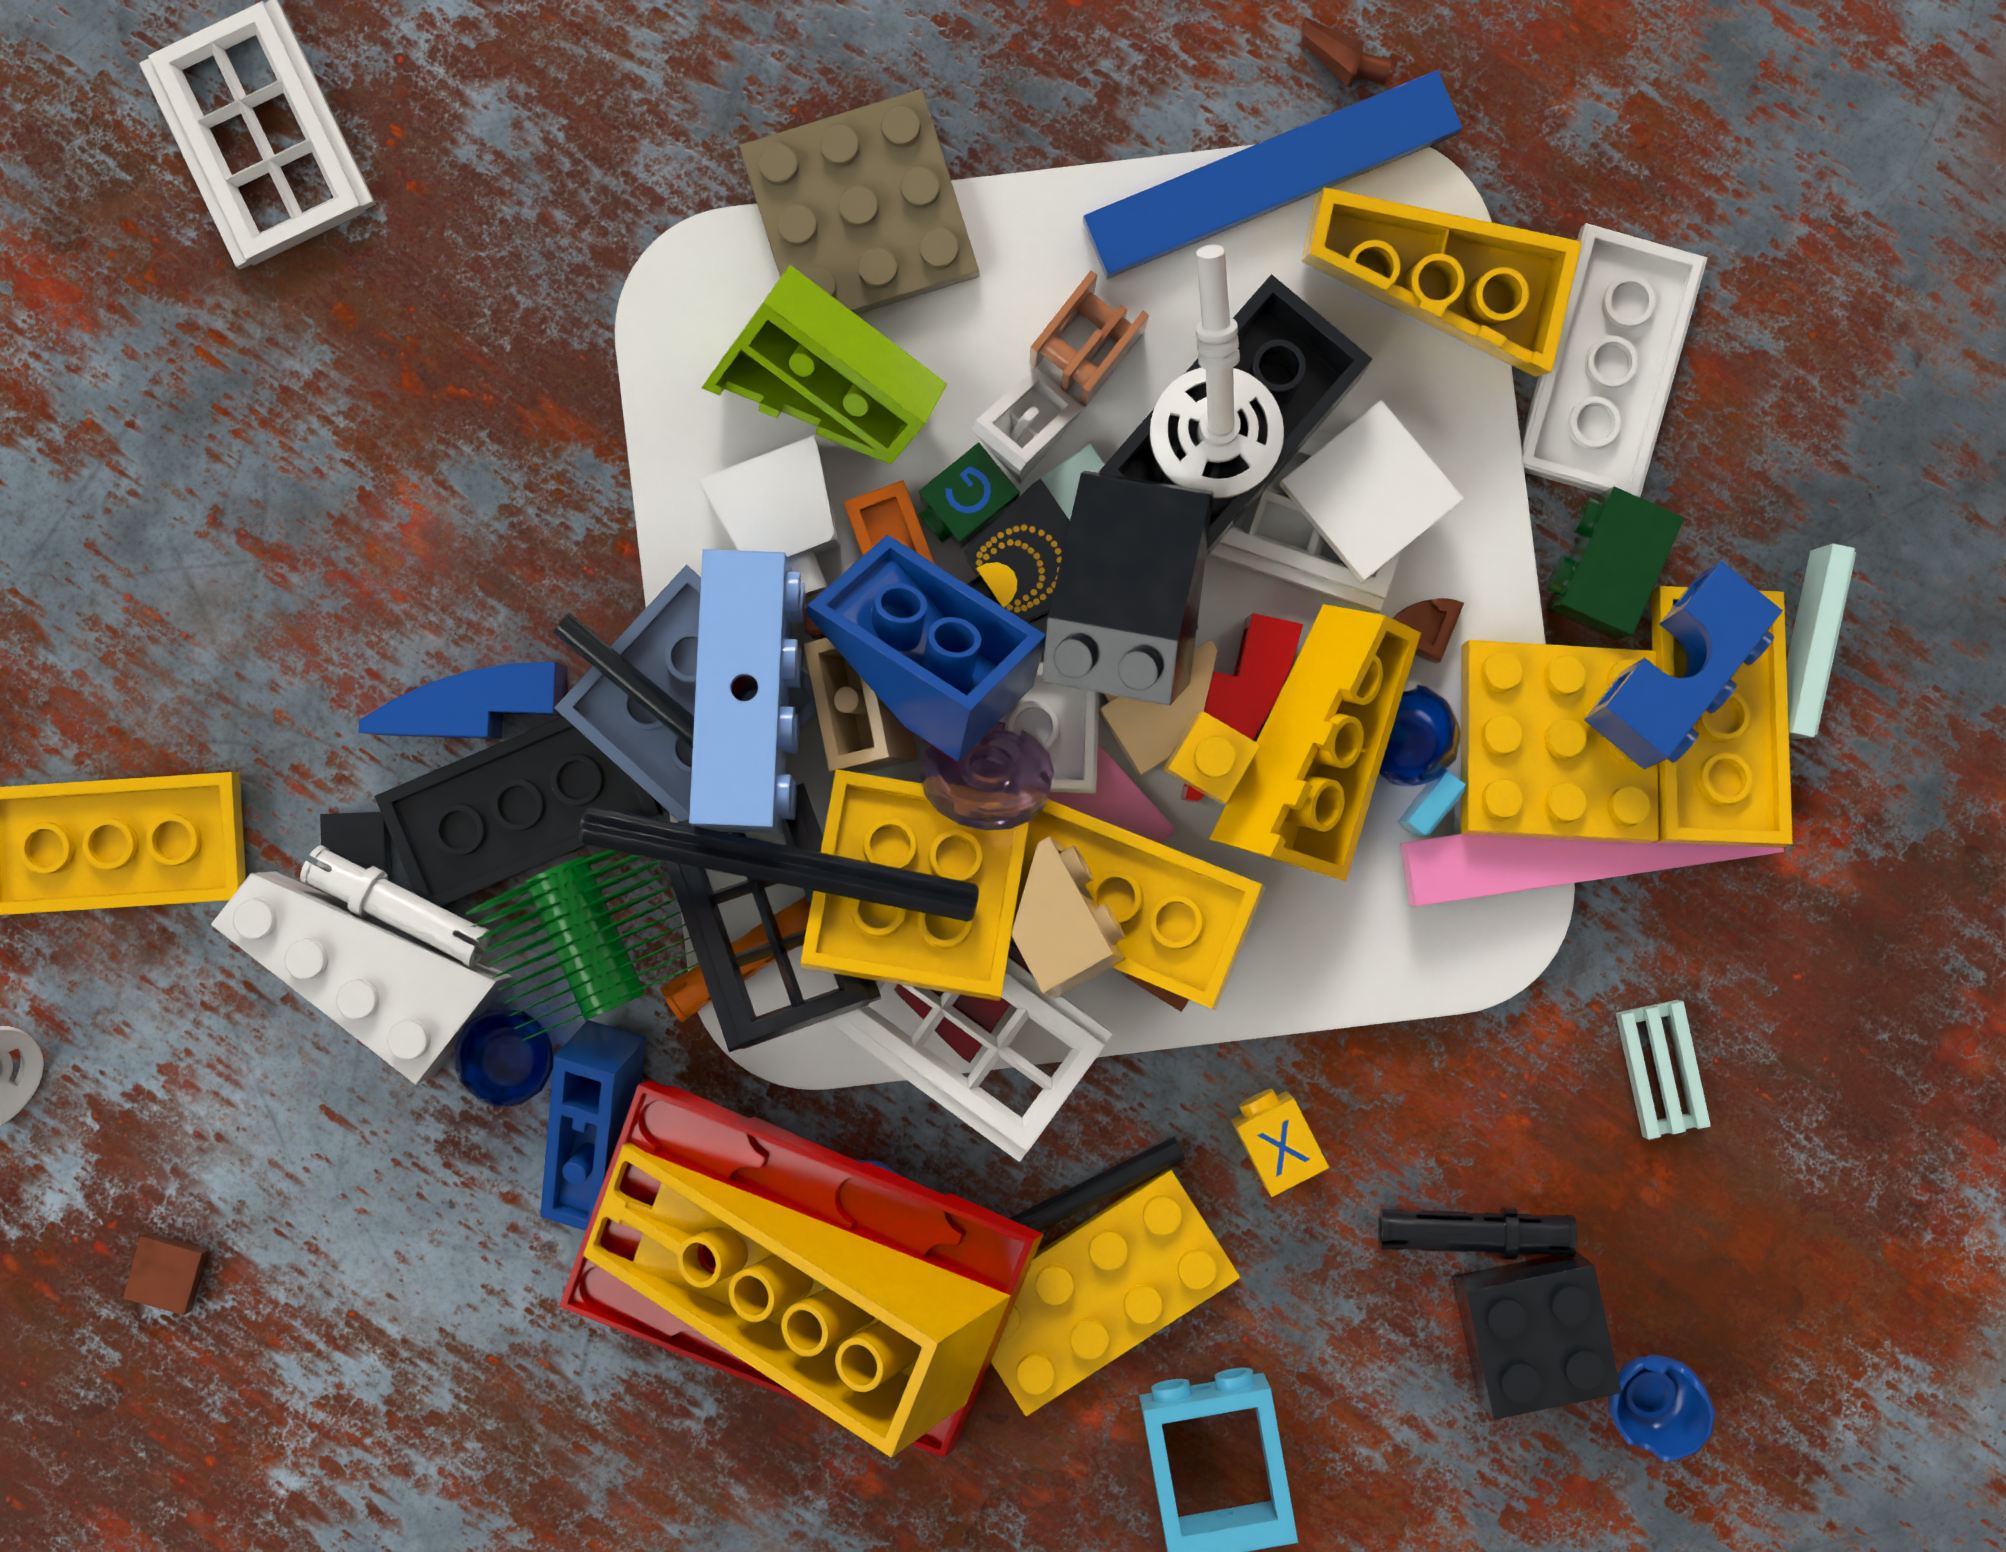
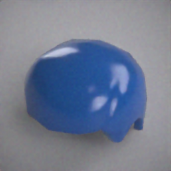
M1650 1354L1647 1357L1639 1356L1625 1363L1617 1374L1622 1393L1608 1396L1607 1409L1618 1432L1623 1435V1439L1629 1446H1638L1652 1452L1661 1461L1672 1462L1696 1454L1712 1436L1716 1411L1706 1386L1687 1365L1667 1356Z

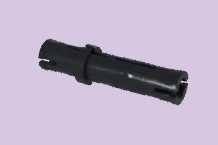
M1502 1207L1500 1213L1433 1210L1410 1211L1380 1208L1378 1243L1380 1250L1412 1249L1422 1251L1500 1253L1502 1259L1516 1260L1518 1254H1551L1574 1257L1576 1254L1575 1248H1577V1224L1574 1215L1518 1214L1516 1208Z

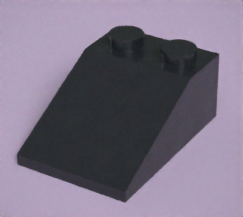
M1083 471L1081 473L1048 615L1042 682L1169 706L1188 687L1191 679L1213 491L1091 471Z

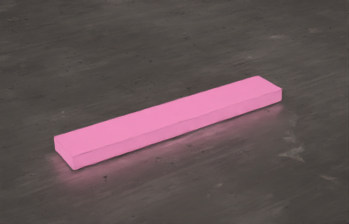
M1461 834L1400 843L1410 907L1784 852V848L1666 844L1657 842L1652 844H1631Z

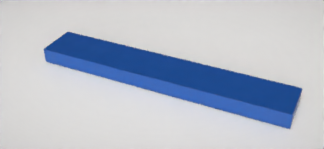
M1436 70L1083 215V224L1105 277L1110 279L1314 195L1324 187L1331 188L1457 136L1462 130V126L1439 71Z

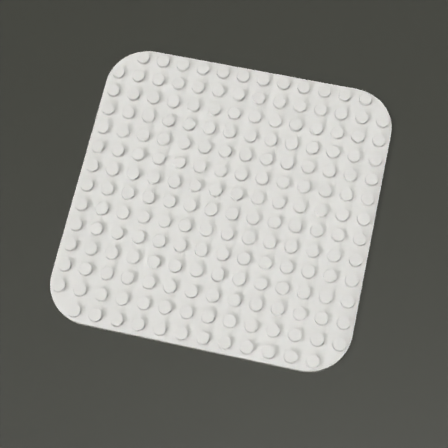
M1253 145L951 180L979 268L980 277L857 315L947 383L924 427L892 464L816 435L817 426L783 412L780 413L777 419L759 412L760 403L724 389L719 396L701 388L731 344L780 279V275L757 203L723 207L691 216L665 231L640 256L625 281L619 298L615 320V348L646 608L686 564L701 577L702 549L738 550L701 489L698 479L813 435L823 457L840 544L833 549L816 555L827 587L863 556L843 502L901 480L905 482L934 564L965 584L969 583L978 576L965 559L964 551L978 536L962 549L958 547L951 537L941 544L918 516V513L926 507L921 502L918 491L978 442L1020 491V496L1040 477L1088 444L1092 445L1104 464H1106L1155 408L1158 399L1165 389L1174 380L1182 376L1198 358L1196 325L1202 320L1196 251L1206 245H1219L1225 249L1230 318H1233L1272 274L1372 358L1371 363L1358 383L1317 430L1337 436L1382 400L1464 497L1460 504L1401 551L1386 598L1379 613L1209 555L1205 559L1197 623L1199 629L1196 631L1195 646L1199 647L1211 639L1218 650L1213 671L1229 675L1234 674L1245 619L1252 613L1303 624L1292 666L1289 670L1290 673L1323 604L1386 615L1393 618L1403 609L1425 600L1448 598L1464 602L1441 662L1436 664L1414 655L1346 882L1210 840L1209 838L1226 803H1217L1205 795L1198 802L1181 800L1184 783L1162 770L1168 759L1138 776L1099 715L1098 743L1176 829L1161 844L1263 884L1266 888L1216 1010L1189 1000L1183 1011L1180 1012L1122 975V971L1112 967L1062 995L1064 998L1113 1032L1097 1057L1471 1013L1496 1006L1512 998L1535 981L1548 967L1557 954L1570 924L1574 906V883L1410 907L1400 843L1461 834V796L1430 835L1415 836L1397 822L1436 772L1448 770L1461 780V646L1468 640L1546 644L1524 464L1522 463L1523 455L1512 366L1301 262L1314 200L1320 192L1110 279H1106L1083 224V215ZM1431 147L1330 188L1492 223L1482 197L1469 178L1451 160ZM1092 270L1097 274L1094 294L1115 311H1117L1120 305L1128 309L1125 319L1130 323H1133L1142 311L1149 315L1145 332L1086 407L1080 403L1083 386L1075 381L1066 393L1084 407L1083 410L1025 480L1019 484L970 428L976 419L1035 368L1030 364V347ZM1079 313L1060 338L1079 352L1096 329H1100ZM1110 337L1091 362L1099 367L1117 342ZM1044 357L1036 368L1061 388L1063 370ZM1291 459L1275 477L1272 489L1285 493L1279 486L1280 482L1303 463ZM1267 501L1256 534L1307 550L1314 526L1302 512ZM1250 507L1234 526L1243 529ZM1324 541L1320 555L1344 563L1329 544ZM820 593L805 598V608ZM1048 616L1030 625L1046 634ZM805 620L803 623L792 622V639H797L798 648H802V670L810 677L804 643L819 639H813L805 632ZM1045 644L1043 647L1040 662H1044ZM1099 692L1100 709L1109 701L1104 693ZM816 712L799 730L798 753H786L785 774L792 775V780H796V785L804 783L822 835L824 836L835 772H829L818 714ZM1269 715L1267 716L1266 720L1264 721L1263 725L1261 726L1253 741H1257ZM913 733L917 760L862 773L968 791L915 733ZM670 813V822H680ZM745 833L748 838L787 845L784 834ZM706 869L713 891L747 880V877ZM776 884L765 888L774 915L805 896L803 888ZM752 893L718 904L731 943L762 923ZM681 912L682 925H684L685 921ZM683 926L684 939L690 937L686 926ZM691 939L685 940L686 953L693 951ZM803 945L787 953L804 1000L838 988L833 973L801 968L800 961ZM695 951L686 955L687 967L699 963ZM776 961L744 981L756 1017L791 1005ZM885 982L879 990L881 999L870 1003L869 1007L912 1037L924 1020L894 991L897 984ZM712 1002L698 1011L704 1026L713 1040L731 1059L750 1073L781 1086L795 1089L824 1090L906 1080L828 1023V1020L743 1050L741 1048L729 1052ZM1012 1004L1009 1006L991 1032V1035L995 1038L999 1035L1017 1010L1016 1007ZM1030 1017L1008 1045L1009 1048L1033 1065L1063 1062L1072 1050L1071 1047ZM933 1031L923 1045L961 1074L972 1072L988 1050L987 1047L982 1045L971 1063L959 1056L935 1031ZM1000 1057L991 1070L1012 1068L1013 1066Z

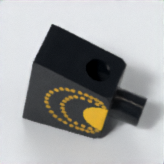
M1041 478L1018 497L964 551L965 559L978 576L967 583V585L1029 624L1049 615L1070 520Z

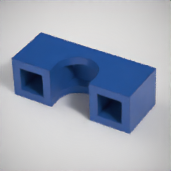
M1721 560L1693 580L1659 623L1680 642L1685 651L1687 663L1683 678L1669 676L1659 670L1649 660L1643 658L1618 675L1584 718V721L1643 769L1665 759L1672 763L1676 762L1696 741L1699 733L1692 727L1706 710L1709 714L1714 713L1736 689L1737 684L1730 678L1743 662L1747 666L1751 665L1772 643L1775 636L1768 629L1783 610Z

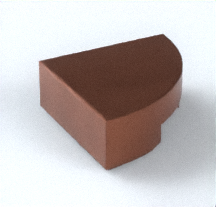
M1448 598L1425 600L1403 609L1392 619L1421 632L1415 655L1437 664L1442 660L1464 602Z

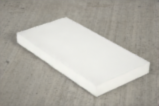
M1585 223L1580 228L1577 241H1582L1553 370L1552 373L1538 377L1521 437L1522 463L1524 464V472L1598 494L1615 486L1640 497L1707 257Z

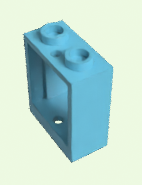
M1233 1368L1215 1374L1214 1382L1190 1386L1187 1379H1171L1154 1384L1151 1387L1152 1393L1139 1395L1167 1552H1249L1298 1543L1272 1392L1264 1373L1253 1374L1250 1368ZM1255 1408L1272 1500L1178 1517L1162 1424Z

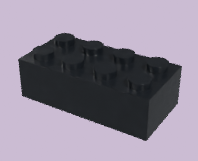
M1272 274L1233 317L1238 326L1237 336L1240 361L1233 368L1255 377L1273 395L1283 419V445L1276 464L1261 483L1238 496L1213 499L1206 557L1358 383L1372 361L1368 354ZM1198 358L1185 373L1201 368L1198 364ZM1206 383L1195 386L1186 393L1197 403L1199 400L1207 397ZM1254 399L1250 402V405L1258 419L1259 432L1257 442L1265 445L1267 440V423L1260 405ZM1154 409L1100 469L1099 473L1175 485L1160 469L1152 451L1150 423ZM1240 410L1237 412L1241 422L1238 434L1247 437V420ZM1170 415L1168 420V438L1174 454L1181 461L1186 454L1178 439L1177 427L1179 417ZM1189 420V435L1193 444L1197 446L1199 442L1196 431L1199 422ZM1239 455L1226 462L1215 463L1207 461L1202 476L1214 479L1229 478L1243 473L1250 467Z

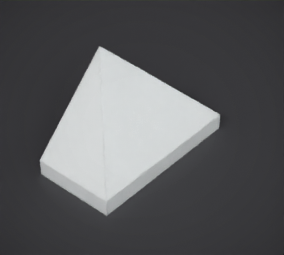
M1035 367L976 419L970 429L1018 483L1021 484L1078 417L1084 407Z

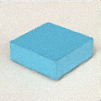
M1448 770L1436 772L1397 822L1415 836L1430 835L1464 793L1466 784Z

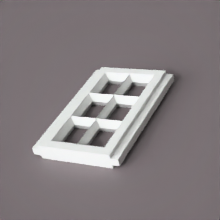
M270 0L266 3L261 1L148 55V59L139 63L232 260L238 269L251 264L254 266L365 213L366 209L376 205L278 0ZM256 35L278 81L246 96L225 50ZM214 56L235 101L204 116L182 70ZM284 93L306 140L274 154L253 107ZM241 113L263 160L232 175L210 128ZM312 152L333 198L302 212L281 166ZM270 173L291 218L259 233L238 187Z
M1316 430L1292 459L1304 463L1336 436ZM1274 480L1251 505L1243 529L1233 526L1209 553V556L1378 613L1381 611L1401 552L1398 553L1361 584L1344 563L1320 555L1325 540L1315 528L1307 550L1256 534L1267 501L1300 511L1286 493L1272 489Z
M1007 957L1001 997L1016 1007L1017 1010L996 1038L952 1006L960 994L944 992L939 997L930 989L906 985L902 986L932 1007L912 1037L881 1016L869 1005L828 1020V1023L1019 1162L1030 1150L1113 1034V1032L1062 995L1055 998L1042 994L1033 975L1009 957ZM876 981L879 990L885 982ZM943 1017H946L988 1048L968 1077L962 1075L923 1046ZM1029 1017L1072 1048L1051 1078L1008 1047ZM1000 1057L1043 1088L1022 1118L979 1087Z

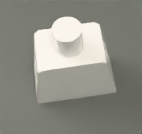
M814 435L698 479L701 489L739 551L785 552L793 572H801V583H805V598L820 593L827 588L816 555L833 549L840 544L823 457Z

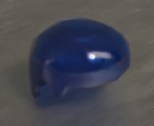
M1417 685L1415 689L1403 691L1378 775L1394 785L1413 787L1437 780L1456 761L1461 731L1455 712L1446 699L1423 685Z
M519 1009L487 1010L466 1024L455 1044L454 1066L460 1083L477 1099L494 1107L522 1105L543 1090L553 1070V1044L547 1031L520 1042V1040L541 1032L545 1028L536 1020L514 1029L535 1019L525 1011L509 1016L519 1011Z

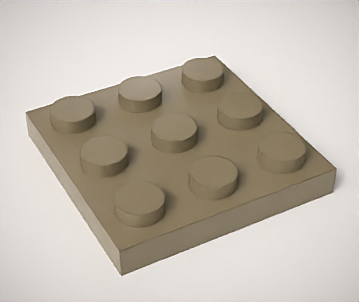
M923 89L739 145L780 277L788 266L791 265L856 315L980 277L976 258Z

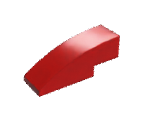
M1255 613L1250 614L1245 619L1234 674L1229 675L1213 671L1204 712L1254 740L1272 710L1292 666L1303 624ZM1184 783L1181 800L1198 802L1204 796V794Z

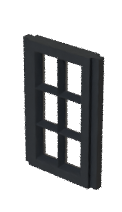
M801 783L797 785L795 819H783V834L788 846L821 852L823 835L805 785ZM689 819L678 822L679 824L693 826L689 824ZM723 832V833H731V834H733V835H738V836L746 837V834H745V833H740V832ZM664 860L729 1052L741 1048L742 1050L868 1006L869 1003L881 999L875 980L834 974L838 985L837 989L805 1000L803 999L787 951L804 945L806 930L782 938L765 888L779 883L747 877L745 881L713 891L705 868ZM803 888L808 904L811 907L813 890ZM752 893L769 942L734 954L718 904ZM774 955L791 1005L756 1017L739 967Z

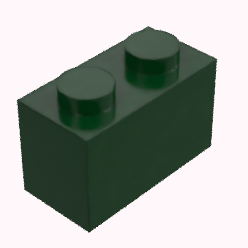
M1615 486L1597 495L1596 500L1588 497L1573 524L1572 532L1580 536L1570 558L1565 555L1561 556L1548 580L1546 589L1554 594L1547 610L1614 640L1632 636L1684 521V517Z

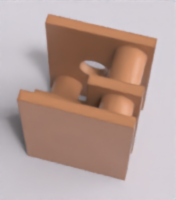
M1092 270L1030 347V364L1037 367L1042 359L1046 357L1063 370L1061 388L1064 391L1068 392L1075 381L1083 386L1080 403L1085 407L1143 335L1149 315L1142 311L1135 321L1130 323L1125 319L1128 309L1120 305L1117 311H1115L1094 294L1097 274ZM1080 313L1100 330L1096 329L1078 352L1060 337ZM1111 337L1117 344L1099 367H1097L1091 361Z

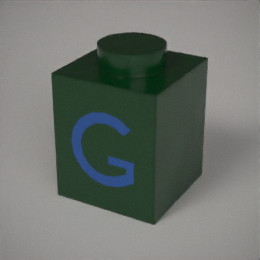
M978 442L918 491L921 502L926 506L918 513V516L941 544L951 537L958 547L962 549L989 527L1020 497V491Z

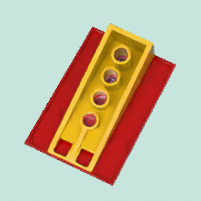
M650 1080L637 1086L559 1307L813 1406L891 1458L909 1445L944 1458L955 1449L964 1427V1422H966L985 1377L986 1369L990 1365L1007 1324L1008 1316L1012 1312L1031 1266L1030 1263L1034 1259L1044 1234L951 1193L944 1195L868 1162L860 1163L755 1116L747 1118L676 1086H664Z

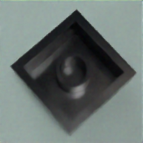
M1577 1251L1574 1257L1550 1255L1452 1276L1477 1399L1493 1420L1622 1393L1595 1265Z

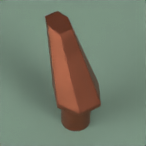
M1307 17L1304 18L1301 30V43L1347 87H1352L1355 78L1385 85L1392 60L1362 52L1363 41L1354 39Z

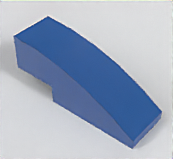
M557 662L511 663L474 669L433 681L389 701L360 719L359 733L383 736L502 739L503 714L562 716L554 707L566 695L567 666Z

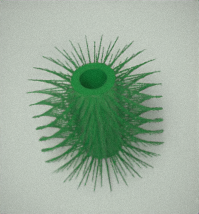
M608 849L588 858L587 856L579 857L526 880V885L504 892L503 895L485 901L486 903L466 912V915L473 914L499 903H505L517 896L521 897L530 893V898L499 910L500 912L487 916L470 927L484 925L495 919L498 920L534 904L537 911L496 927L497 929L485 933L476 940L496 935L540 917L541 924L486 948L482 953L497 949L506 944L508 945L521 938H526L543 929L546 930L548 937L527 944L525 947L495 959V961L488 963V966L548 942H551L553 949L509 968L492 978L505 975L555 953L559 960L558 963L508 984L498 991L517 985L560 966L565 974L507 1000L504 1004L565 978L569 983V989L509 1016L569 991H572L576 1001L514 1029L576 1003L581 1011V1014L520 1040V1042L583 1016L584 1021L607 1012L645 995V988L699 965L697 963L642 986L638 976L690 954L695 950L638 974L633 964L688 940L690 937L634 961H631L628 951L682 928L686 924L628 948L625 947L622 940L680 914L681 911L623 935H620L617 927L670 904L676 898L618 922H615L612 914L630 908V906L660 894L672 886L640 896L610 910L607 902L613 901L615 898L660 879V877L666 875L665 873L625 887L606 897L603 896L601 891L636 876L638 873L650 869V867L659 864L661 861L643 865L632 871L629 870L598 884L596 878L604 876L603 874L624 867L623 865L643 857L632 854L595 871L594 869L592 870L591 865L622 853L621 851Z

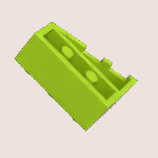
M789 265L701 388L719 396L724 389L760 403L759 412L776 419L783 412L817 426L816 435L892 464L924 427L947 383L793 266Z

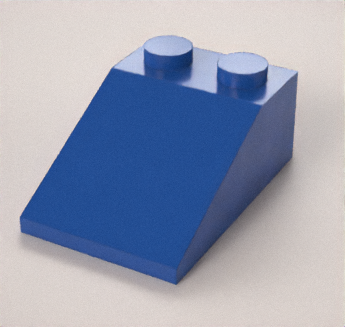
M888 534L807 605L806 615L904 727L958 762L1034 686L1046 640L1045 633Z

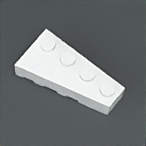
M276 871L251 873L211 925L415 1085L437 1074L501 992V990H498L505 987L512 978L508 974L492 978L502 973V971L493 967L488 968L479 963L472 968L468 967L462 961L369 914L363 918L348 910V903Z

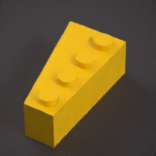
M1324 187L1314 200L1301 262L1534 377L1552 373L1582 241Z
M1323 604L1256 741L1261 746L1227 801L1209 839L1286 865L1346 882L1421 632L1386 615Z

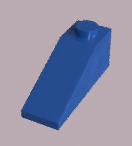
M587 1020L554 1056L540 1217L586 1231L637 1086L642 1083L646 1046L645 1036Z

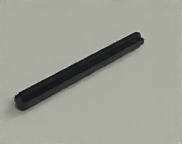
M595 806L586 807L579 826V838L586 845L966 922L971 921L975 916L979 898V887L975 883Z

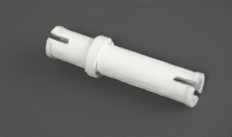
M322 845L317 846L309 854L318 863L315 866L305 861L300 873L301 882L312 885L348 903L347 907L350 912L362 918L370 914L462 961L468 967L472 968L481 959L482 956L475 952L476 947L485 950L491 936L484 939H476L489 932V929L479 926L470 927L474 924L388 881L386 872L374 866L366 870L329 851L328 848Z

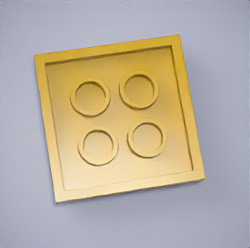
M1482 640L1466 641L1461 646V781L1466 784L1464 787L1466 790L1461 795V835L1652 844L1659 841L1658 763L1646 769L1641 768L1584 721V718L1623 670L1643 658H1646L1657 667L1656 651Z
M836 769L822 841V853L975 883L979 887V898L975 916L971 921L966 922L813 891L800 961L801 968L1000 1001L1032 802Z

